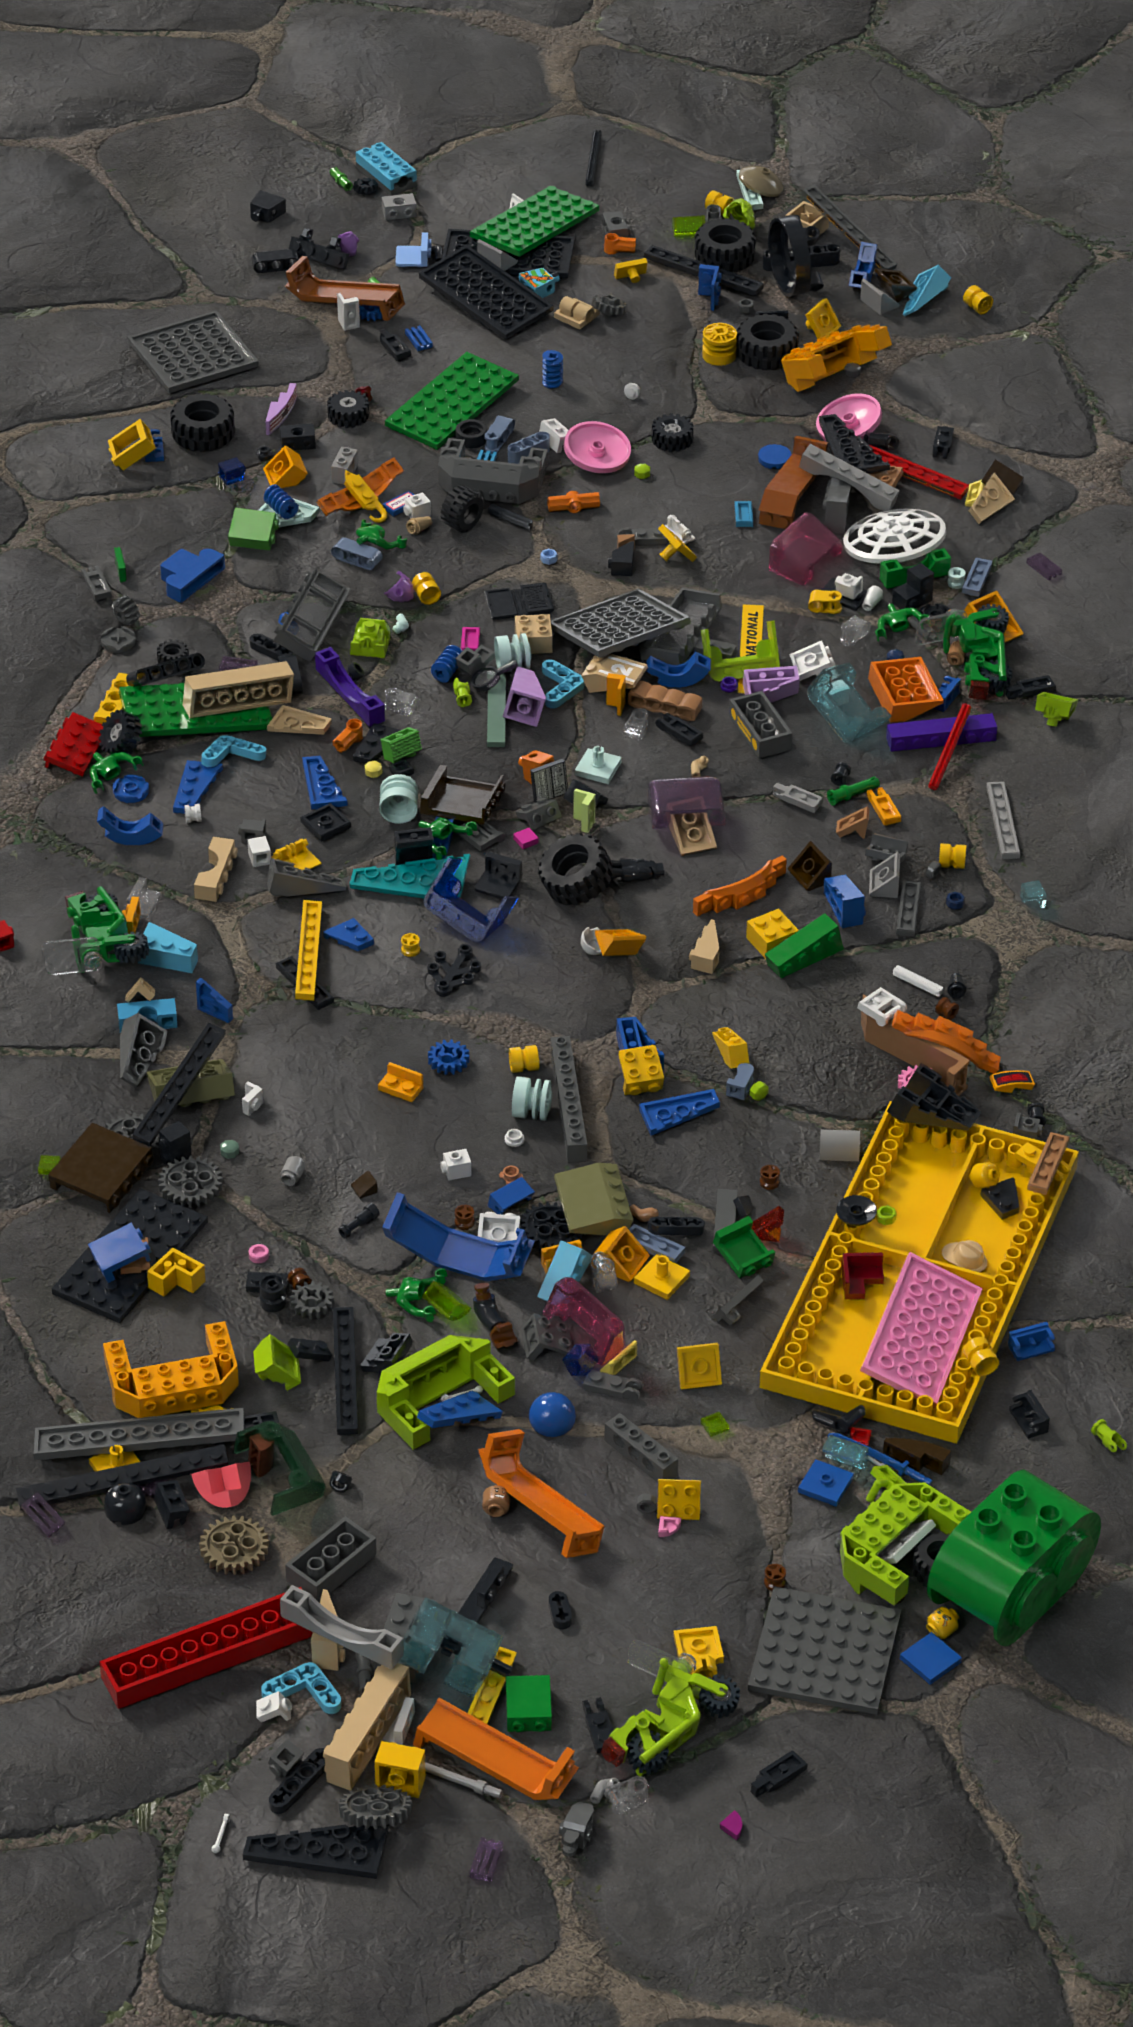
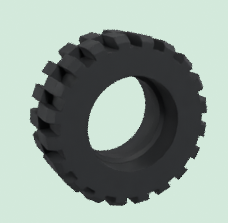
M728 218L725 220H711L699 227L695 234V258L698 261L712 266H719V268L733 273L738 272V270L742 271L754 261L755 233L749 225L747 226L746 223L739 222V220H730Z
M776 314L754 315V317H749L746 321L744 320L737 328V356L743 363L745 362L747 366H752L754 369L759 368L766 371L767 369H782L781 360L783 357L791 353L792 349L798 348L799 331L792 321L786 320L783 316L779 317Z
M201 393L194 396L189 395L176 402L171 409L172 437L177 444L182 445L185 449L189 448L191 451L200 450V452H205V450L213 451L215 448L219 449L223 445L228 444L234 436V410L228 401L220 398L218 395H210L208 393H205V395H201Z
M576 833V835L569 834L563 839H557L555 844L552 843L549 849L544 851L538 868L539 878L549 895L556 902L563 903L564 905H580L582 902L587 903L590 902V899H595L599 896L600 892L606 889V884H609L610 876L613 874L612 861L602 843L597 838L588 834L583 835L582 833ZM586 863L577 873L565 876L572 867Z

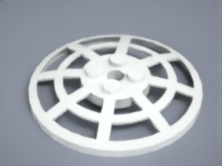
M895 509L883 511L854 523L844 535V548L850 556L864 562L908 561L936 549L945 539L946 526L939 516L924 510ZM909 515H913V516H916V517H918V518H917V519H910V518H908V516H909ZM879 518L882 519V520L878 521L877 523H871L872 521H874V520H876V519H879ZM924 522L923 529L914 527L915 523ZM929 522H938L940 524L938 534L929 532ZM873 527L872 531L863 534L864 528ZM856 529H859L858 538L849 543L848 537ZM914 532H915V533H918L917 535H915V536H913V537L907 539V538L910 537ZM874 535L878 541H871L867 538ZM924 535L932 538L930 542L912 550L910 543L921 539ZM862 541L864 544L874 547L870 554L859 551L853 546ZM903 546L905 552L897 554H879L881 548Z

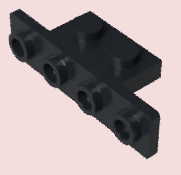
M496 1557L493 1558L456 1615V1619L476 1626L489 1604L494 1600L500 1587L503 1586L513 1569V1564Z

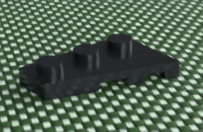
M374 723L354 753L353 761L367 764L369 761H376L383 756L381 739L401 730Z

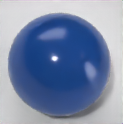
M548 1392L540 1395L534 1400L529 1410V1421L532 1428L537 1433L548 1437L566 1434L572 1429L576 1419V1412L572 1402L566 1396L557 1392Z

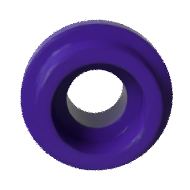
M728 676L722 679L720 688L730 693L737 690L738 683L734 677Z

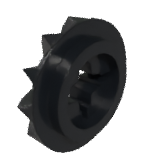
M370 177L358 179L354 182L353 189L359 194L368 195L378 190V183Z

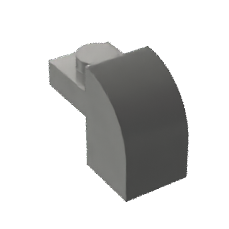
M481 644L475 651L466 647L455 659L461 670L473 676L496 656L494 651Z

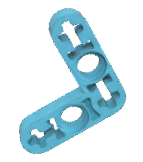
M545 660L542 663V673L559 683V685L546 693L545 705L547 707L557 708L584 689V681L580 674L554 660Z
M223 735L218 737L202 753L201 763L206 767H214L228 753L261 761L266 758V747Z
M312 1662L304 1663L263 1683L261 1687L262 1698L278 1691L284 1697H287L307 1688L325 1713L335 1714L341 1709L339 1693L321 1669ZM295 1680L296 1683L294 1685H286L285 1681ZM318 1685H323L326 1687V1689L323 1691H317L315 1690V1687Z

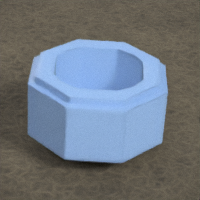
M545 549L540 554V560L544 564H554L558 560V554L553 549Z

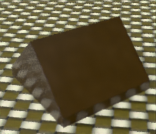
M875 269L880 286L897 303L916 291L917 287L901 271Z
M995 459L981 481L986 485L990 477L995 473L1009 492L1014 495L1024 482V477Z
M810 841L787 869L807 891H811L824 886V878L831 877L832 862Z

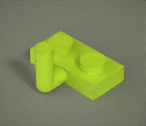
M888 1465L873 1466L870 1474L876 1480L866 1500L870 1503L873 1502L881 1487L889 1490L894 1484L906 1482Z

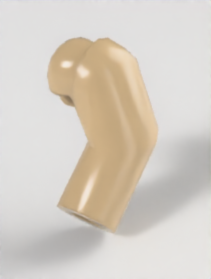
M701 756L691 763L692 778H700V771L706 768L709 763V759L706 756Z

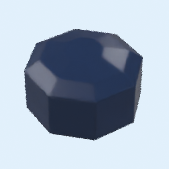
M898 649L890 650L887 653L886 659H903V651Z
M949 893L946 898V905L955 910L963 908L965 897L962 893Z

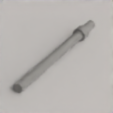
M425 1762V1772L472 1788L474 1792L481 1795L488 1794L499 1799L502 1797L503 1790L488 1785V1782L480 1779L476 1781Z

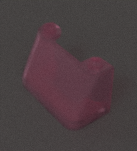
M805 512L771 543L769 571L804 585L813 578V566L829 552L833 557L842 553V542L813 514Z
M564 1277L555 1283L542 1314L549 1320L553 1316H559L563 1322L571 1317L598 1341L594 1345V1349L598 1351L594 1360L603 1366L619 1354L625 1346L624 1323L575 1279Z

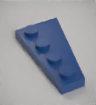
M321 756L302 757L311 810L319 809L330 803L334 807L348 806L346 797H343L340 787H337L335 779L329 774V769Z
M187 760L173 805V813L185 814V805L191 807L199 804L202 795L206 794L209 790V785L216 780V775L223 770V764L218 763L214 767H206L199 761Z
M714 1089L639 1104L640 1113L650 1136L720 1107V1101Z
M472 1390L419 1410L417 1418L431 1428L454 1425L455 1421L463 1424L470 1423V1420L475 1418L479 1421L487 1420L489 1416L498 1419L501 1418L503 1411Z

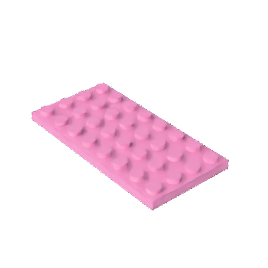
M909 1252L860 1371L899 1391L904 1389L911 1391L915 1399L922 1395H928L933 1399V1408H935L983 1288Z

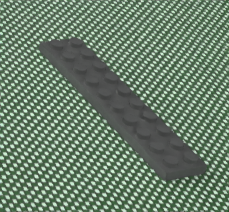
M244 1408L35 1428L34 1459L48 1460L110 1454L109 1449L111 1446H113L115 1451L114 1445L122 1446L123 1452H132L136 1450H153L208 1443L236 1442L244 1440Z

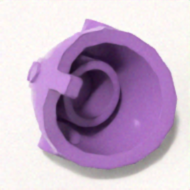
M352 231L345 232L342 235L339 234L338 238H341V251L349 253V256H354L357 251V243L360 240Z
M398 571L397 574L401 576L400 580L386 591L384 595L393 601L408 602L414 598L413 584L405 574Z

